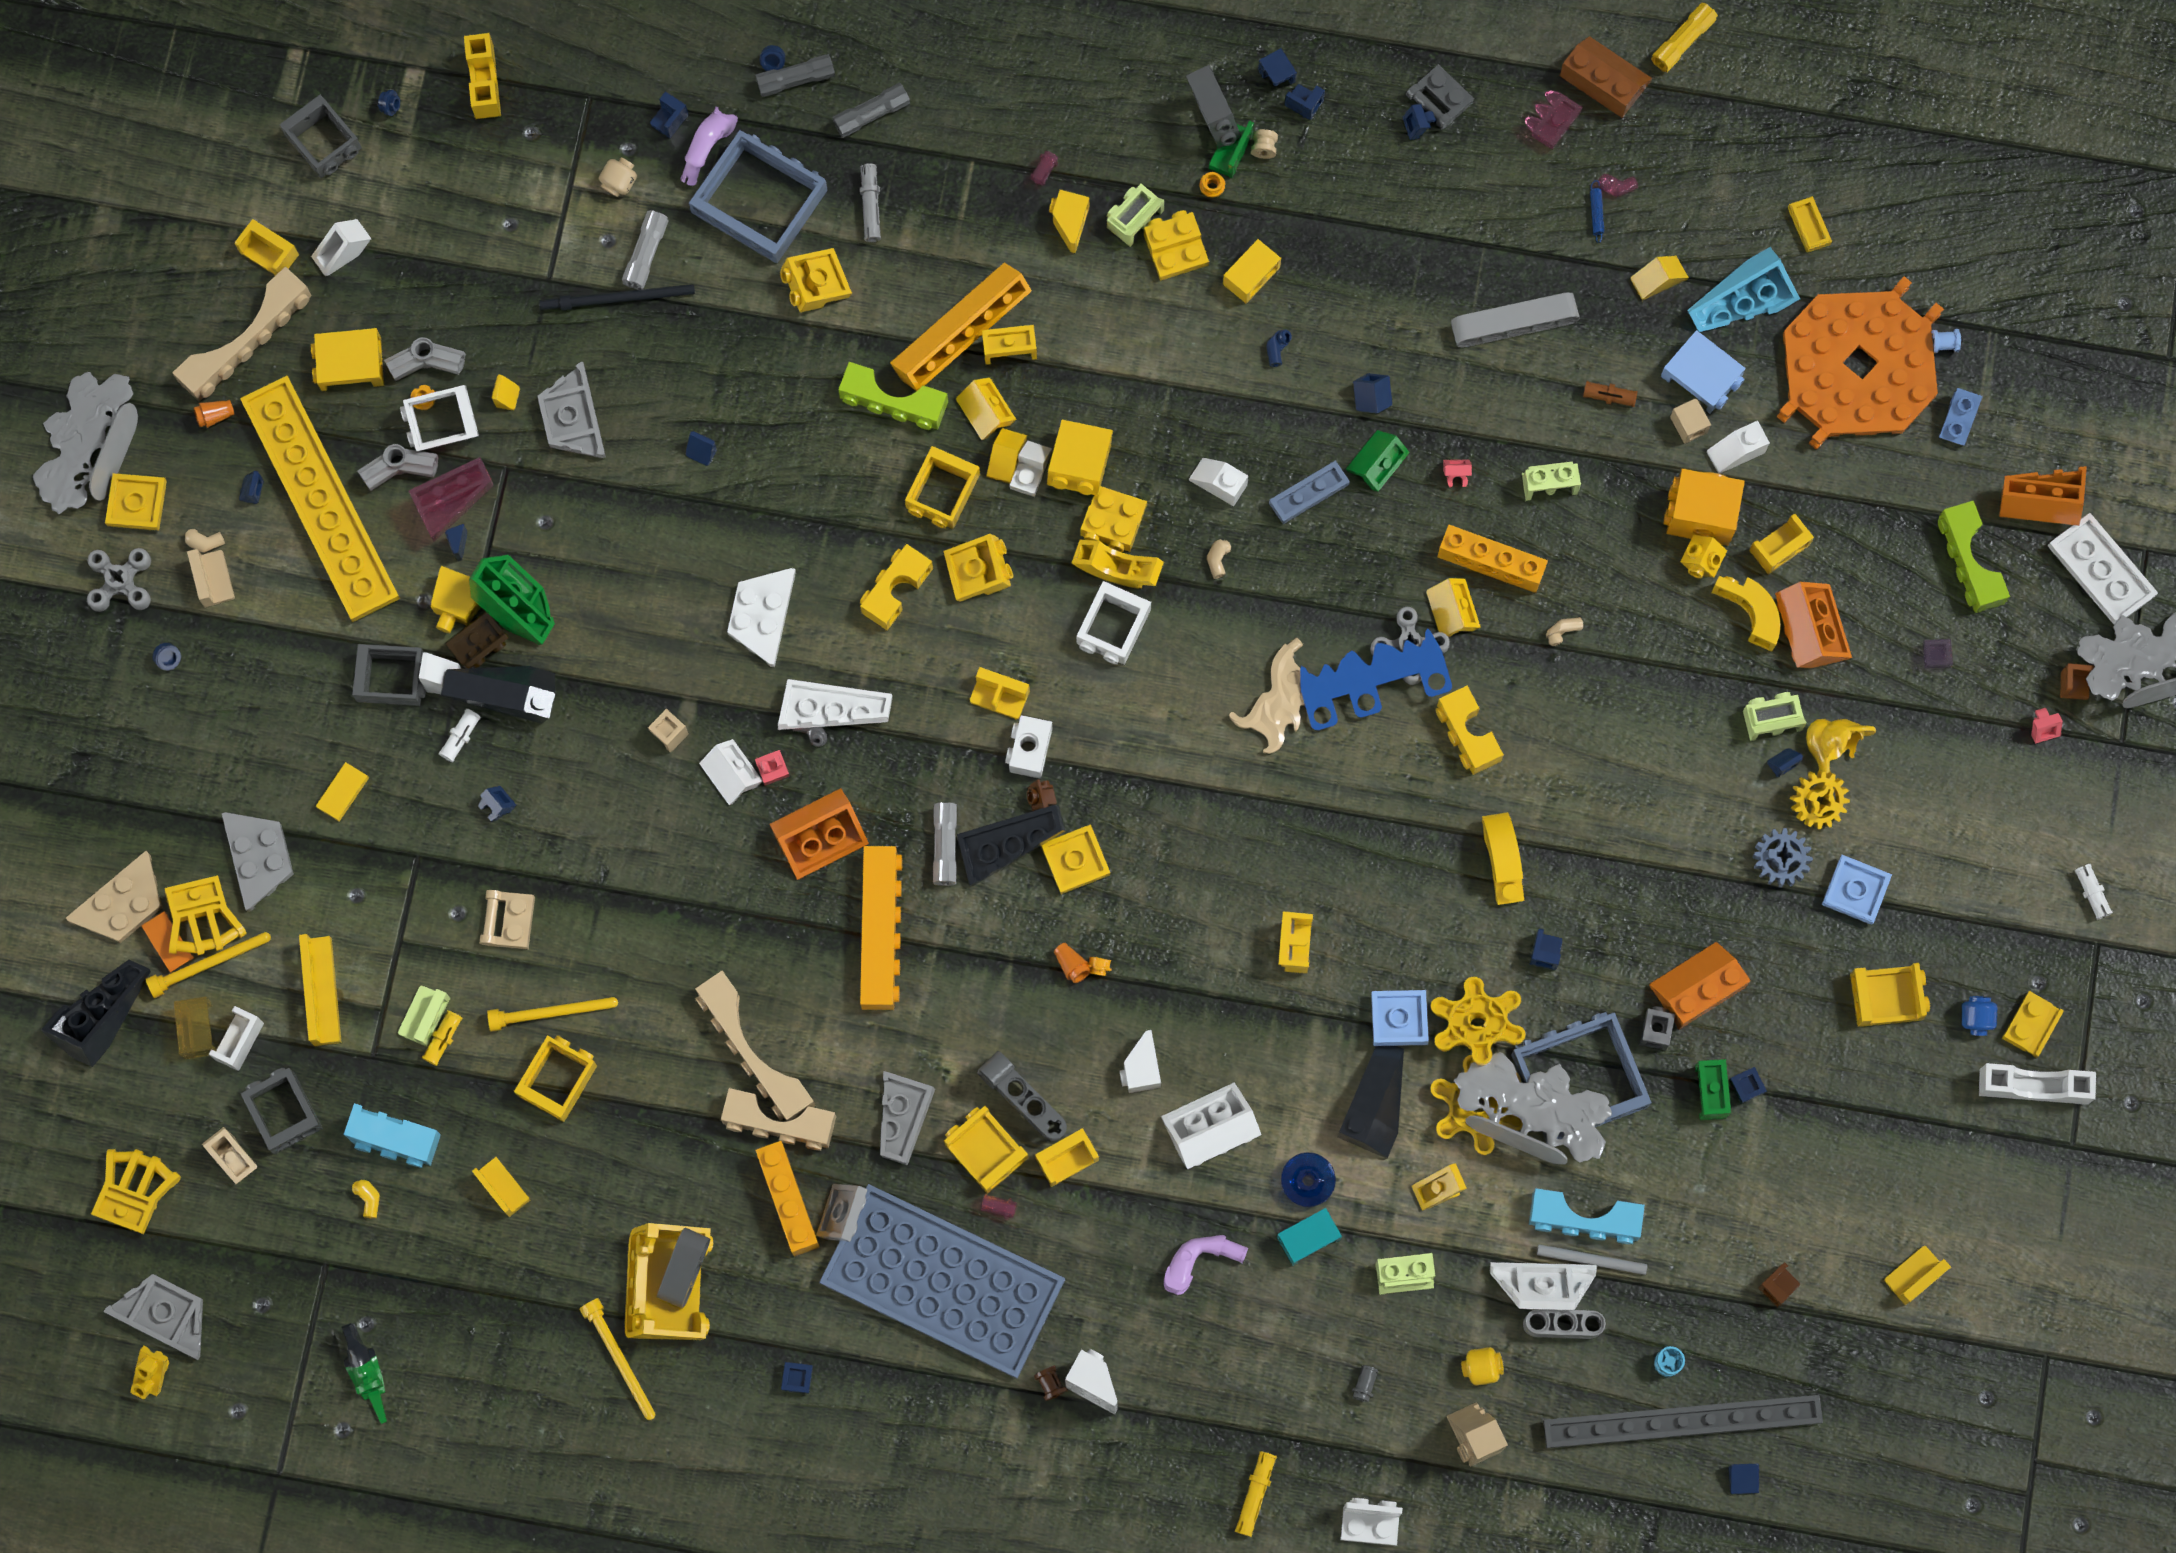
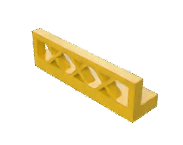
M308 934L299 935L308 1039L314 1046L342 1043L332 938L330 936L310 938Z

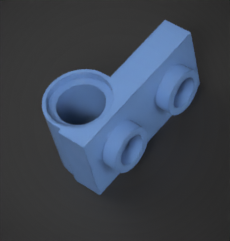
M1956 388L1939 438L1965 446L1983 396Z

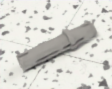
M865 164V167L864 165L860 166L862 187L859 189L863 199L864 240L866 242L881 240L878 207L880 187L877 186V166L875 164Z

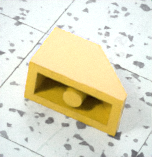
M1059 190L1058 197L1052 198L1049 212L1053 213V224L1070 252L1076 253L1090 207L1089 197Z

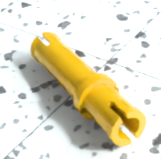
M1260 1451L1254 1473L1249 1478L1251 1481L1235 1532L1252 1537L1267 1486L1270 1487L1271 1484L1269 1479L1277 1456Z

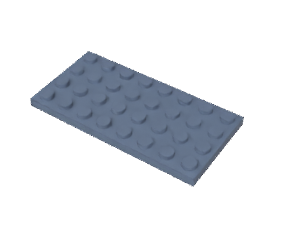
M868 1184L865 1195L866 1203L860 1211L857 1220V1231L850 1242H839L819 1283L1018 1379L1065 1282V1278Z

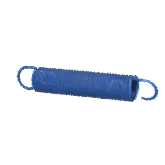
M1591 184L1590 197L1593 234L1596 236L1597 243H1600L1597 240V235L1601 234L1602 240V234L1604 233L1602 191L1600 188L1592 189Z

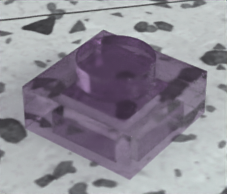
M1951 639L1923 641L1925 668L1952 667Z

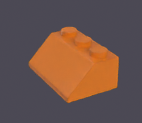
M1798 582L1775 593L1777 608L1781 613L1785 626L1784 632L1789 639L1792 658L1798 668H1815L1852 658L1830 584Z
M841 788L769 824L797 880L869 844L856 814Z
M1715 942L1653 981L1649 986L1663 1007L1669 1009V1013L1675 1014L1674 1023L1680 1030L1745 989L1751 980L1736 958Z

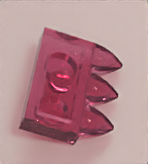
M1545 91L1546 99L1551 106L1536 104L1535 110L1541 119L1526 117L1525 123L1532 132V137L1553 150L1581 113L1583 107L1560 92Z

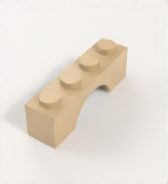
M731 1088L728 1089L721 1117L722 1123L727 1125L726 1129L734 1132H742V1129L753 1131L752 1135L761 1138H768L769 1135L779 1137V1141L792 1145L795 1144V1141L806 1143L805 1147L821 1151L822 1147L829 1148L836 1120L835 1112L808 1106L794 1120L787 1122L774 1121L761 1112L755 1094Z

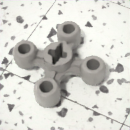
M142 548L132 550L129 554V560L123 566L112 565L109 556L102 550H94L89 554V566L95 572L103 573L105 578V584L100 589L90 591L87 596V603L91 609L98 612L106 610L111 597L115 594H125L131 606L137 610L146 609L150 605L151 598L149 593L143 588L136 587L133 581V577L138 571L146 570L151 565V556L146 550ZM116 576L117 578L119 577L120 579H123L124 583L122 584L121 582L119 583L118 581H115L116 579L114 577ZM142 596L141 600L136 601L138 597Z
M1411 607L1401 608L1396 618L1397 624L1402 630L1401 636L1396 640H1388L1385 637L1374 639L1371 643V654H1374L1376 643L1391 645L1400 652H1403L1404 643L1409 639L1410 642L1420 647L1425 638L1415 631V624L1418 618L1417 612ZM1403 616H1409L1411 620H1405ZM1442 632L1434 633L1433 636L1436 641L1443 643L1440 648L1444 654L1449 648V638ZM1417 673L1416 676L1403 678L1409 685H1416L1422 680L1420 673Z

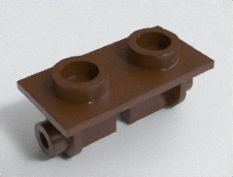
M1037 779L1027 787V800L1032 807V811L1057 804L1053 785H1050L1049 781L1040 782V779Z

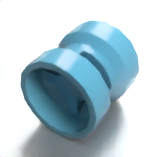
M1671 1346L1662 1349L1654 1359L1656 1371L1665 1377L1676 1375L1685 1365L1684 1354L1678 1348Z

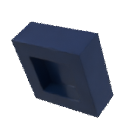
M1755 1067L1729 1079L1741 1104L1767 1092Z
M785 1362L781 1390L809 1394L813 1365Z

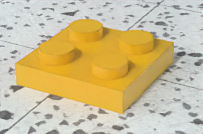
M113 473L105 524L111 527L159 531L167 483L166 479L162 477Z
M1091 824L1041 845L1060 894L1111 875Z

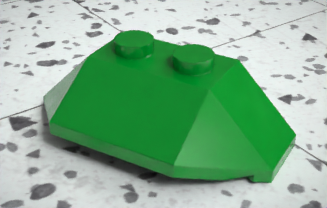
M509 555L482 558L469 578L471 598L505 630L538 645H543L555 625L554 619L550 615V608L544 588Z

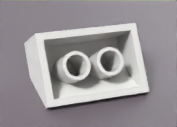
M1235 1082L1161 1116L1172 1142L1187 1169L1198 1166L1208 1159L1224 1154L1228 1150L1250 1142L1261 1135L1253 1111Z
M1089 1349L1088 1352L1081 1350L1065 1379L1066 1388L1115 1415L1117 1411V1398L1107 1364L1103 1362L1104 1356L1092 1349Z

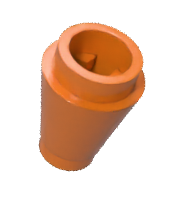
M230 400L199 403V406L193 407L199 427L206 426L208 428L234 415Z
M1067 943L1060 944L1053 953L1056 955L1067 980L1078 983L1089 975L1091 970L1086 965L1089 963L1068 946Z

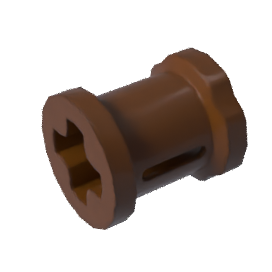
M1055 1365L1034 1375L1035 1380H1039L1045 1393V1401L1054 1399L1067 1392V1388L1062 1386L1056 1371L1058 1369Z

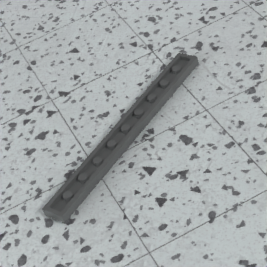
M1820 1395L1546 1419L1543 1420V1428L1547 1449L1822 1424L1823 1418Z

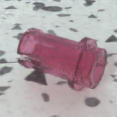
M1045 151L1044 154L1039 156L1040 162L1030 176L1031 180L1042 186L1045 185L1052 169L1058 165V157L1049 151Z
M985 1194L981 1211L1002 1215L1004 1219H1008V1217L1014 1218L1017 1202L1012 1201V1198L1005 1200Z

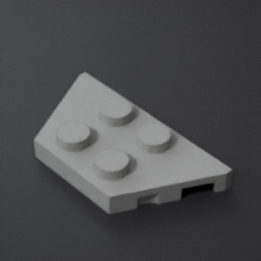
M580 362L576 365V369L566 377L562 376L551 388H547L538 395L548 444L551 448L605 458L606 455L583 362Z
M225 812L222 813L233 862L245 910L250 912L266 895L272 894L279 884L287 881L294 873L280 822Z
M152 1274L142 1281L140 1286L131 1289L124 1294L122 1299L112 1306L109 1305L105 1308L104 1312L197 1360L200 1358L203 1299Z

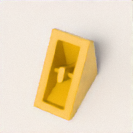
M1677 256L1656 257L1630 279L1643 301L1688 280L1689 277Z
M1001 429L993 444L987 471L988 478L1011 484L1019 462L1018 456L1025 445L1027 435Z

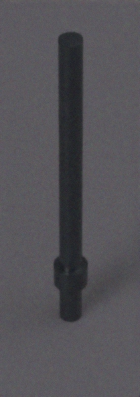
M694 284L573 297L567 294L560 295V298L539 300L540 310L561 308L564 311L572 310V307L693 295L695 294Z

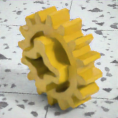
M1818 770L1817 776L1811 771L1808 772L1809 779L1807 780L1800 777L1801 786H1793V789L1797 791V795L1790 796V799L1796 802L1791 809L1799 812L1796 818L1800 821L1805 820L1804 824L1809 827L1814 824V827L1818 829L1822 828L1823 823L1829 828L1832 827L1831 820L1833 819L1840 822L1841 819L1838 814L1840 812L1847 813V810L1843 808V804L1850 802L1849 799L1844 797V794L1849 792V790L1841 787L1844 781L1840 778L1835 779L1836 775L1831 772L1826 775V772L1823 770ZM1819 796L1823 798L1821 803L1817 801Z

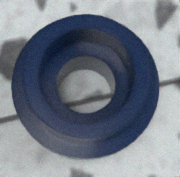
M394 90L382 92L378 99L379 110L388 116H393L400 108V98Z

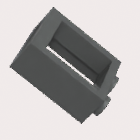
M1207 65L1186 75L1194 98L1218 149L1235 143L1236 140L1241 138V134L1210 66Z
M321 94L279 124L287 139L320 178L334 173L341 163L354 158L359 150L362 149L358 138ZM327 116L347 142L318 163L297 137Z
M358 644L352 694L355 700L363 703L420 706L421 698H425L426 690L419 679L422 655L424 653L422 648ZM372 658L415 661L412 695L369 692Z
M290 1068L277 1069L270 1074L269 1079L263 1082L255 1081L245 1088L246 1091L240 1093L269 1151L274 1155L323 1129L298 1078ZM289 1081L307 1118L271 1136L253 1099Z

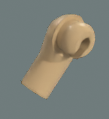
M189 529L185 533L187 545L193 549H198L200 552H207L225 544L220 532L209 537L198 533L195 529Z
M1219 539L1215 541L1207 555V562L1214 579L1226 575L1221 560L1231 550V545L1227 540Z
M1580 617L1559 620L1547 630L1546 638L1549 639V644L1551 646L1560 645L1563 642L1561 635L1565 632L1582 630L1583 621Z

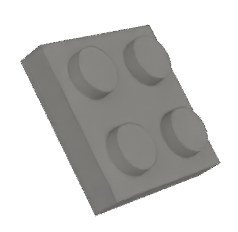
M833 1184L816 1236L826 1240L850 1242L857 1231V1220L860 1211L866 1203L865 1195L867 1189L857 1185Z

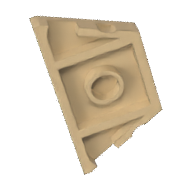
M147 851L141 854L68 915L66 919L71 924L84 927L117 942H123L163 908L157 890L156 876L151 864V855Z

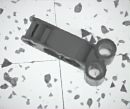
M996 1051L978 1069L977 1074L989 1087L996 1089L1045 1139L1049 1141L1060 1139L1066 1132L1065 1120L1014 1070V1065L1001 1052ZM1012 1082L1020 1084L1022 1094L1016 1097L1010 1095L1007 1089L1008 1085ZM1034 1101L1040 1104L1041 1113L1039 1115L1033 1116L1027 1111V1104ZM1057 1122L1060 1125L1057 1128L1060 1133L1053 1132L1050 1134L1047 1131L1049 1129L1047 1123L1054 1124Z

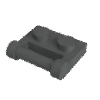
M1439 64L1417 84L1411 86L1405 94L1410 100H1415L1418 104H1421L1426 112L1433 111L1437 121L1436 125L1441 130L1446 128L1474 102V98ZM1426 90L1448 113L1443 114L1422 92Z

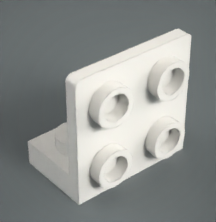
M1352 1498L1350 1502H1346L1343 1507L1341 1540L1397 1546L1399 1517L1402 1514V1508L1396 1507V1502L1380 1501L1378 1505H1369V1500L1362 1498Z

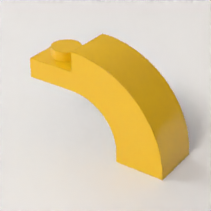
M1081 539L1072 560L1073 565L1091 575L1119 585L1142 589L1143 585L1156 586L1164 563L1157 557L1129 555L1116 551L1100 541Z
M1719 576L1711 593L1743 607L1752 623V631L1748 642L1772 652L1777 644L1780 633V617L1773 598L1765 588L1748 577L1742 586L1732 577L1725 576L1723 578Z
M1507 812L1482 816L1484 840L1491 860L1496 902L1498 905L1524 901L1522 865L1510 815Z

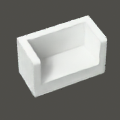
M234 1006L232 1012L236 1015L217 1051L211 1050L209 1055L214 1060L239 1071L264 1023L257 1016Z

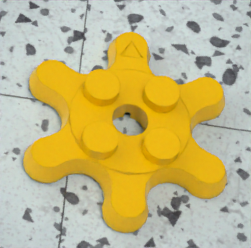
M1469 977L1464 982L1465 995L1461 1000L1451 1001L1444 997H1437L1431 1002L1432 1012L1436 1016L1448 1021L1447 1029L1436 1035L1435 1045L1443 1052H1447L1458 1045H1465L1472 1050L1473 1061L1479 1066H1485L1492 1059L1491 1046L1494 1043L1504 1041L1512 1045H1519L1525 1039V1030L1521 1026L1510 1023L1507 1018L1511 1011L1519 1007L1521 996L1516 991H1507L1499 997H1490L1484 992V983L1480 978ZM1475 1018H1481L1485 1023L1483 1027L1471 1025V1021Z
M1468 1055L1463 1061L1464 1072H1468L1471 1063L1474 1062L1472 1055ZM1516 1073L1519 1082H1521V1078H1520L1519 1074ZM1445 1079L1433 1081L1430 1088L1432 1095L1444 1100L1449 1106L1448 1116L1437 1123V1134L1443 1139H1450L1459 1131H1467L1474 1138V1148L1477 1153L1481 1155L1490 1154L1494 1149L1493 1138L1475 1131L1465 1120L1469 1116H1480L1490 1119L1485 1111L1475 1113L1474 1111H1466L1460 1108L1457 1101L1460 1089L1456 1083H1450ZM1489 1097V1107L1495 1108L1494 1113H1497L1498 1103L1494 1097ZM1502 1107L1501 1113L1508 1111V1107ZM1514 1115L1503 1116L1499 1121V1124L1515 1131L1521 1130L1523 1126L1522 1120Z

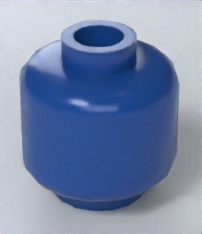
M1969 996V1001H1965L1962 1004L1963 1028L1970 1029L1971 1035L1986 1036L1987 1030L1996 1028L1997 1004L1991 1001V997Z

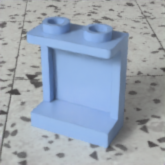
M1696 330L1664 367L1661 377L1668 383L1672 379L1707 405L1706 411L1711 414L1715 408L1720 410L1728 400L1726 395L1731 389L1736 391L1745 380L1742 376L1746 368Z

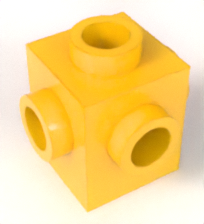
M1693 535L1680 562L1688 569V573L1696 578H1702L1703 576L1714 578L1727 550L1713 537Z

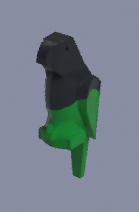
M350 1323L342 1326L341 1328L348 1345V1357L344 1360L345 1368L356 1387L357 1394L361 1395L364 1400L370 1399L380 1423H386L387 1419L381 1394L385 1393V1388L373 1348H367L362 1343L355 1324Z

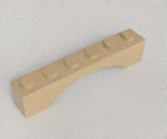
M285 266L267 283L261 309L245 332L231 343L219 349L190 355L172 372L177 381L198 401L209 397L214 392L216 385L222 380L228 379L233 374L234 369L241 362H246L260 344H265L278 327L287 324L291 315L297 309H302L307 305L309 298L312 296L307 286Z
M720 971L698 986L696 991L699 996L695 998L704 1012L709 1009L714 1016L710 1020L719 1034L722 1031L725 1032L729 1038L726 1041L727 1046L734 1055L737 1053L741 1055L744 1060L741 1066L748 1076L755 1075L759 1081L756 1087L764 1099L767 1097L771 1098L775 1104L771 1109L780 1121L784 1118L786 1121H791L798 1118L808 1106L815 1107L813 1099L799 1079L785 1076L771 1069L750 1049L740 1026V997L724 972Z

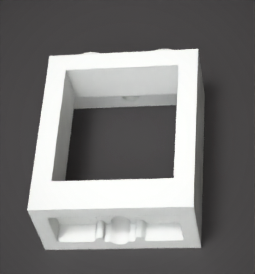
M466 385L403 400L404 406L400 407L403 421H408L411 431L407 432L410 447H415L416 451L479 436ZM456 395L466 432L423 443L413 405Z
M1103 581L1077 634L1079 648L1090 654L1097 652L1112 664H1118L1119 662L1125 665L1151 611V602ZM1103 600L1138 615L1122 649L1087 634Z

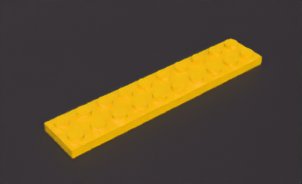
M288 376L240 398L352 622L399 600L400 597Z

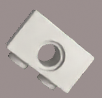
M1021 715L1019 723H1014L1011 738L1015 739L1013 748H1008L1005 762L1009 764L1011 773L1041 779L1052 733L1051 721ZM1025 742H1032L1036 746L1029 752L1021 748Z

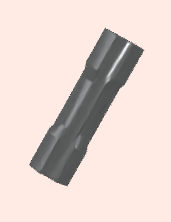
M829 54L812 58L804 63L779 70L773 69L756 74L755 76L762 97L779 93L787 88L835 77L831 58Z
M899 82L882 91L880 95L833 116V123L840 136L844 138L860 130L862 126L909 105L910 99L903 85Z

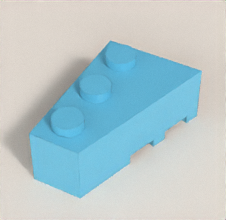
M355 1103L344 1135L355 1144L354 1148L367 1153H370L371 1149L381 1151L380 1156L391 1160H396L397 1156L407 1159V1164L422 1168L423 1164L431 1166L441 1136L437 1130L407 1120L402 1121L388 1117L387 1114L382 1112L374 1113L362 1109L361 1105Z

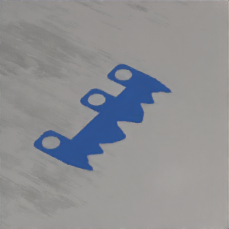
M1427 628L1425 640H1423L1420 647L1406 640L1403 652H1400L1391 645L1376 643L1371 665H1367L1356 652L1350 651L1340 661L1336 672L1329 665L1325 664L1320 675L1316 677L1311 673L1309 674L1306 668L1301 666V693L1311 727L1314 730H1321L1336 725L1338 718L1332 699L1346 694L1350 695L1354 712L1358 717L1378 713L1382 705L1376 686L1420 673L1425 693L1428 696L1433 697L1449 692L1452 689L1451 679L1442 649L1431 631ZM1434 673L1442 674L1445 678V685L1440 690H1433L1428 684L1429 677ZM1363 694H1370L1375 700L1374 707L1369 711L1361 710L1358 706V699ZM1319 707H1326L1331 712V718L1325 724H1320L1314 719V712Z

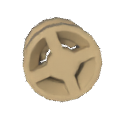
M1265 129L1254 131L1252 139L1255 142L1251 146V154L1263 159L1274 158L1276 156L1274 145L1278 141V134Z

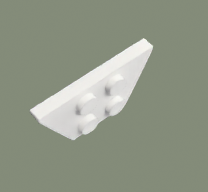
M793 568L738 582L727 631L728 635L746 646L753 654L766 661L770 667H775L796 574Z
M1495 1262L1490 1264V1274L1519 1309L1575 1310L1595 1278L1597 1269L1596 1265Z

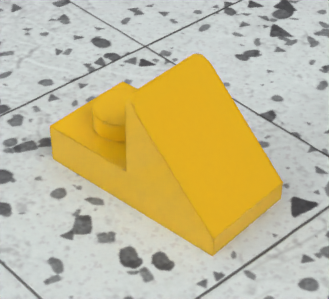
M1456 1163L1448 1165L1412 1185L1422 1211L1459 1196L1461 1191L1467 1189Z

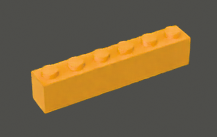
M1004 262L890 362L901 381L918 391L982 335V330H988L1026 297L1032 290L1022 273Z
M864 846L860 997L862 1010H894V1002H899L900 987L895 986V976H900V959H895V949H900L901 934L896 933V923H901V907H896V897H901L902 881H897V871H902V854H897L896 846Z

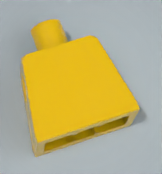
M443 566L439 570L431 608L434 613L440 615L436 628L450 634L455 622L464 625L470 624L481 606L471 598L470 576Z

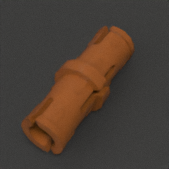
M1586 381L1583 397L1606 401V404L1609 405L1612 402L1635 407L1638 391L1617 388L1615 384L1611 383L1610 386ZM1599 391H1601V392H1606V393H1610V394L1621 395V396H1623V397L1614 396V395H1609V394H1603V393H1599Z

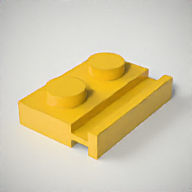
M2029 991L2002 1039L2037 1058L2064 1010L2058 1009L2052 1003Z

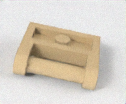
M487 890L485 899L488 902L483 935H480L479 944L529 949L535 896ZM498 902H506L502 935L497 937L494 936Z

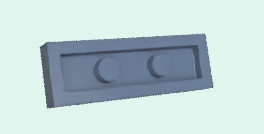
M1335 460L1269 500V504L1282 524H1285L1349 485L1350 481Z

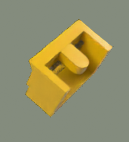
M1283 912L1278 964L1285 967L1284 972L1308 973L1313 914Z

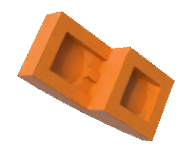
M163 911L141 926L168 970L172 972L193 959L194 956L188 952L177 951L176 954L169 953L173 923L167 913ZM179 935L178 941H183Z

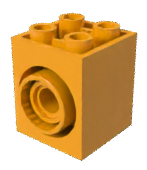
M1682 469L1679 477L1674 476L1668 494L1670 502L1663 525H1668L1666 534L1692 539L1693 535L1708 536L1716 539L1721 545L1729 546L1737 528L1745 481L1728 478L1718 473Z

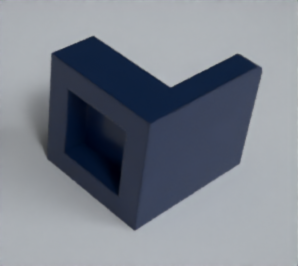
M1281 48L1259 60L1258 71L1263 79L1268 76L1274 86L1286 80L1291 85L1296 82L1297 72Z
M1298 84L1292 93L1288 92L1286 94L1284 105L1311 120L1324 101L1325 90L1316 85L1313 91H1310Z
M665 91L659 99L661 109L650 123L652 127L671 138L688 117V111L684 103Z
M1367 373L1353 381L1357 411L1379 413L1392 406L1389 375Z
M1539 928L1536 933L1530 964L1556 970L1561 957L1560 951L1563 940L1559 937L1543 934L1544 929Z

